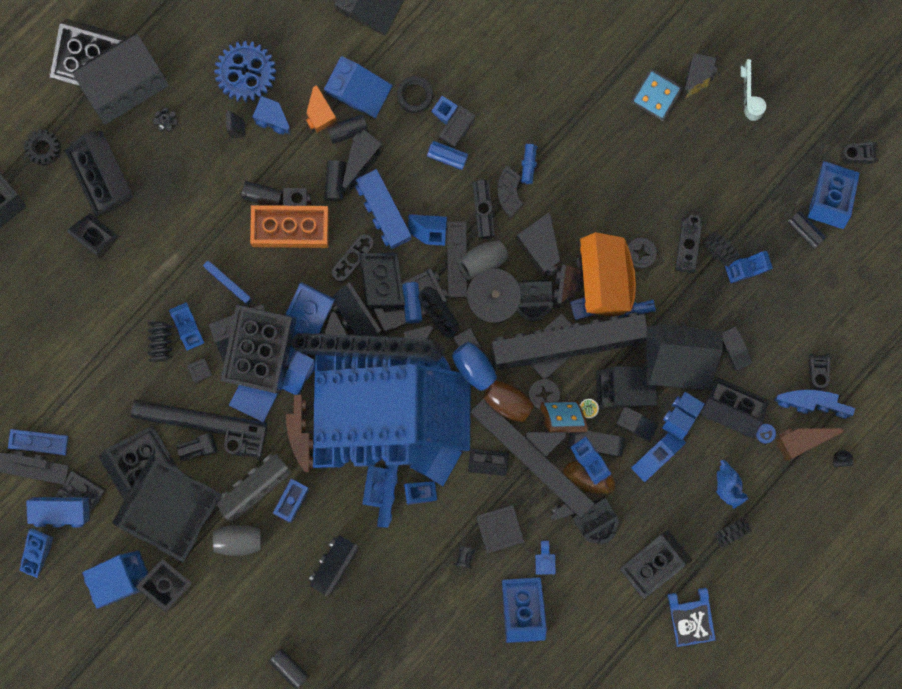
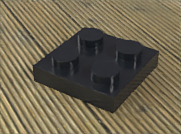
M513 505L476 516L487 554L524 543Z

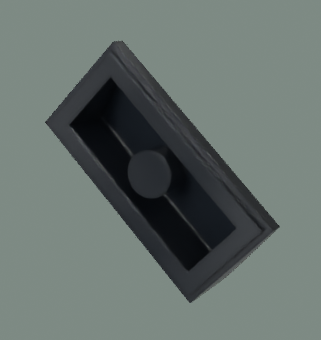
M471 448L468 472L506 476L509 453Z

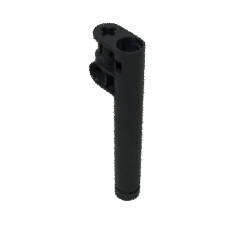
M136 399L133 402L131 418L226 435L224 448L230 455L257 457L259 461L262 458L268 423L148 401L143 402ZM251 428H256L257 433L250 432ZM233 441L239 444L236 451L229 450V444Z

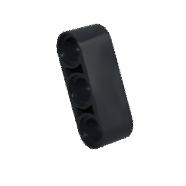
M592 431L570 432L567 446L569 449L587 437L599 454L614 457L623 456L624 437Z

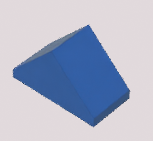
M434 481L404 484L408 505L437 501Z

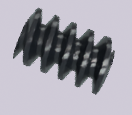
M149 322L148 325L152 326V328L148 329V333L153 335L149 336L148 340L153 343L148 344V348L153 350L149 351L148 355L154 358L148 361L165 362L173 358V356L167 354V352L173 350V348L167 347L168 344L172 343L171 340L167 339V337L172 335V333L167 332V329L172 328V325L166 322Z

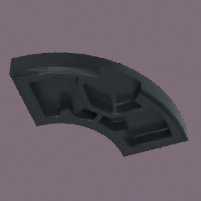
M506 166L498 182V198L503 211L511 219L523 206L517 194V185L521 177L509 166Z

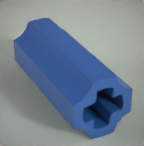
M433 141L427 157L463 170L468 154Z
M418 283L402 284L406 323L422 322L421 303L418 299Z

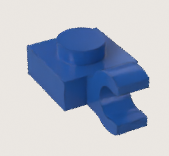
M541 541V555H535L536 574H555V554H549V541Z

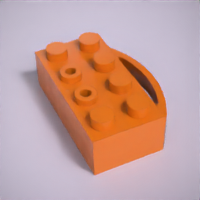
M596 232L581 238L580 252L582 255L586 312L612 317L630 312L635 299L636 279L632 257L625 239Z

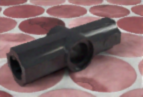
M489 180L473 181L478 239H489L495 237ZM485 205L489 208V211L487 213H480L478 208Z

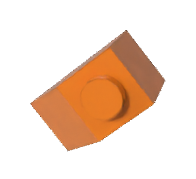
M317 85L314 86L306 112L308 116L306 121L311 129L315 128L318 133L327 126L337 122Z

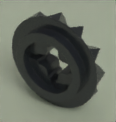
M637 238L629 243L628 248L633 265L636 268H646L653 264L657 256V250L650 240ZM642 246H644V253L647 255L643 256L639 261V254L633 251H640Z
M538 380L530 388L529 399L538 409H540L541 402H545L543 397H536L542 393V387H544L547 393H553L547 396L546 402H558L559 389L551 380Z

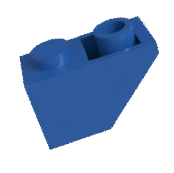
M261 96L253 115L256 125L263 128L269 126L274 128L273 131L282 135L284 133L290 134L291 130L280 104Z
M409 214L408 230L411 235L427 245L445 246L447 217Z

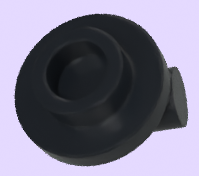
M840 450L834 454V468L853 466V455L850 452Z

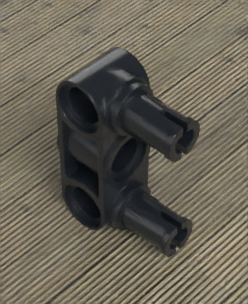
M690 215L689 218L683 217L675 271L695 273L702 220H700L698 215L695 217ZM690 242L693 248L686 249L684 243Z

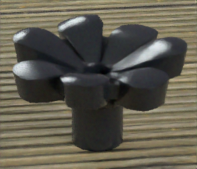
M163 108L162 113L160 111L155 113L157 118L153 120V124L155 126L159 125V132H163L165 128L167 132H171L173 130L172 125H178V121L174 119L176 112L171 111L169 113L168 108Z

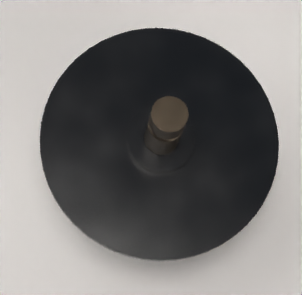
M488 269L472 279L467 291V300L472 312L480 319L487 322H501L511 317L518 309L521 291L518 282L511 274L501 269Z

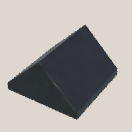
M90 213L67 230L75 240L99 259L105 255L119 237Z
M526 433V439L545 457L566 437V433Z

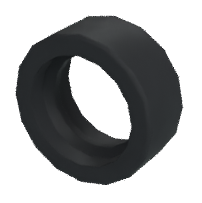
M410 76L404 79L397 90L398 102L406 112L412 114L424 112L429 108L433 100V91L430 83L419 76ZM418 84L425 89L426 99L422 104L414 106L406 102L404 92L408 86Z

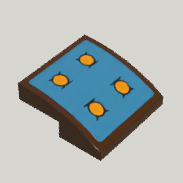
M578 401L541 402L540 410L545 416V426L550 433L587 432L585 416Z

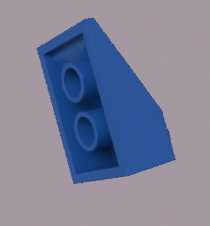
M341 56L324 91L325 95L376 119L393 85L359 64Z
M823 161L807 218L844 229L852 214L860 173Z
M541 578L502 580L506 643L545 640L546 621Z

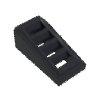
M226 111V129L231 138L245 137V120L231 111Z

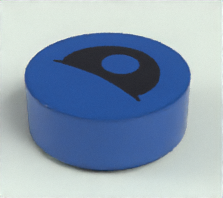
M763 424L760 426L756 438L761 443H770L775 439L776 431L773 426Z

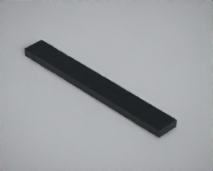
M484 399L470 412L581 519L595 505L504 417L492 409Z

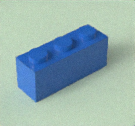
M32 497L26 501L27 524H34L35 527H43L46 524H53V527H63L65 524H71L72 527H82L83 524L90 521L89 498Z

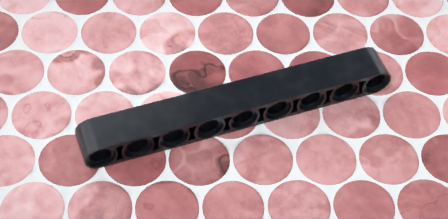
M298 333L292 339V347L308 355L438 361L444 353V349L440 344L428 339Z

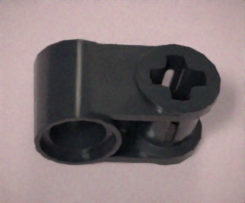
M877 142L849 144L841 151V160L846 164L878 163L879 159L876 158ZM847 150L853 151L854 158L847 155Z
M809 353L810 386L812 389L820 391L830 381V354L813 355V353ZM815 377H822L824 385H818L815 382Z

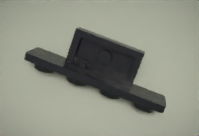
M15 451L14 454L0 452V472L65 484L69 470L67 465L48 462L44 456L34 455L33 458L26 457L24 452Z

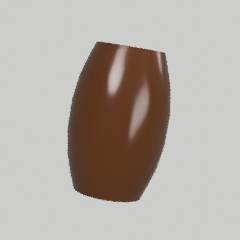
M497 380L486 389L483 396L487 404L496 412L506 418L520 422L526 420L534 405L521 390Z

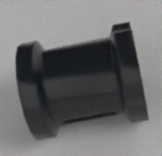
M459 546L460 552L455 565L471 569L472 565L470 564L475 549Z

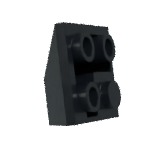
M562 265L561 270L557 269L555 284H559L558 289L555 288L553 303H556V308L560 309L581 293L583 270L567 265Z

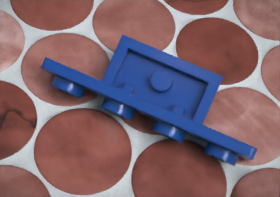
M386 465V469L368 466L362 505L380 507L377 527L388 528L392 520L391 507L395 500L394 488L398 480L396 474L399 465Z

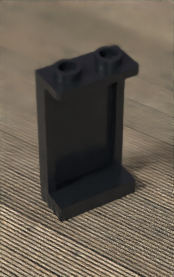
M428 268L427 271L402 282V284L417 282L419 293L427 286L432 287L437 291L444 303L447 304L446 299L449 296L444 287L440 288L438 282L441 280L436 270L432 272V269ZM421 304V314L423 316L427 314V311ZM404 307L373 308L385 334L407 324Z

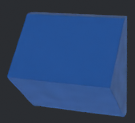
M421 446L419 461L417 464H411L410 468L444 486L462 452L459 450Z

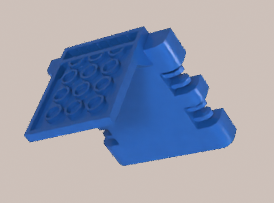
M315 355L313 468L343 467L350 459L354 466H374L376 462L381 460V457L386 462V465L417 464L420 457V446L470 451L471 384L465 380L460 372L423 366L421 361L361 357H352L351 360V357Z

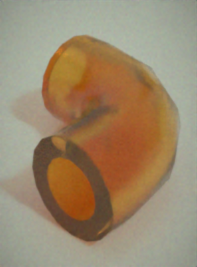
M578 462L569 463L563 470V474L576 487L595 494H608L615 490V481L612 475H609L595 485L587 471Z

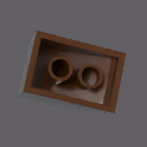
M790 428L779 434L780 438L776 440V443L785 460L788 461L839 435L843 430L842 428L797 429L793 431Z

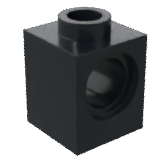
M284 188L283 206L311 205V194H308L307 188ZM300 195L303 199L300 203H294L292 201L293 197Z

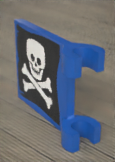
M706 588L698 589L699 601L678 604L677 594H667L677 647L715 640L708 590Z

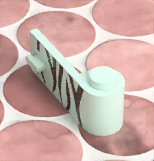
M747 60L744 67L741 66V77H744V112L748 119L754 121L762 117L766 110V103L760 97H751V60Z

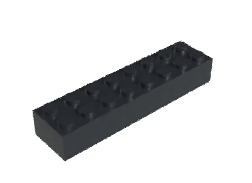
M631 313L626 318L614 316L608 318L609 321L601 322V319L590 321V324L587 325L575 323L570 325V328L563 329V326H558L548 332L537 330L532 335L525 336V333H519L510 339H506V337L495 338L490 347L494 370L498 371L644 344L647 340L644 314Z

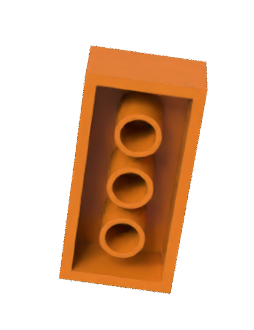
M251 205L250 244L252 247L328 248L329 208L328 206Z

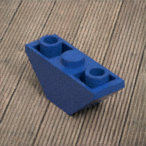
M668 433L631 469L645 482L686 442Z
M30 528L20 571L35 578L39 576L50 552L53 537Z

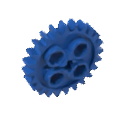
M244 41L243 46L236 42V48L229 45V52L223 50L225 56H218L221 63H215L216 67L220 69L214 70L216 75H220L215 79L216 82H221L218 85L220 89L225 88L223 90L225 95L230 92V99L236 96V100L239 102L242 97L245 103H247L250 97L253 102L256 95L260 98L261 92L268 94L266 87H273L270 81L276 80L272 76V74H276V69H272L275 66V62H269L272 60V55L266 56L268 53L267 49L261 51L262 47L260 44L255 48L254 42L247 46L246 41ZM237 57L244 59L241 64H235L234 60ZM255 62L262 63L258 69L253 68L252 65ZM248 69L249 72L243 75L242 71ZM232 75L239 76L236 82H230L229 78ZM249 80H256L257 84L250 87L247 85Z

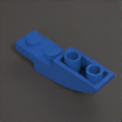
M818 390L787 392L777 395L774 400L779 402V406L784 408L795 407L797 408L796 411L802 414L813 412L816 406L818 411L824 413L831 411L836 413L835 416L847 419V417H852L855 411L853 407L837 403L839 395Z

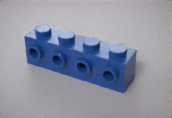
M377 169L356 179L358 185L355 188L359 196H364L366 200L364 205L368 213H373L375 218L372 221L376 229L382 230L384 235L381 238L385 246L389 245L392 250L411 240V234Z

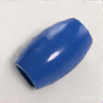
M466 342L452 353V358L460 374L478 390L486 389L497 379L490 360L472 343Z

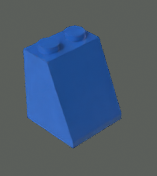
M140 551L116 556L82 572L96 608L110 605L139 593L140 591L136 587L148 575Z

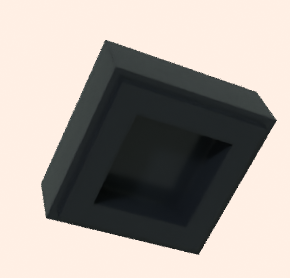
M205 358L187 366L195 384L213 376Z

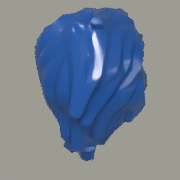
M721 460L720 471H717L718 486L716 492L726 504L732 505L735 509L744 503L748 497L742 493V480L738 473L725 460Z

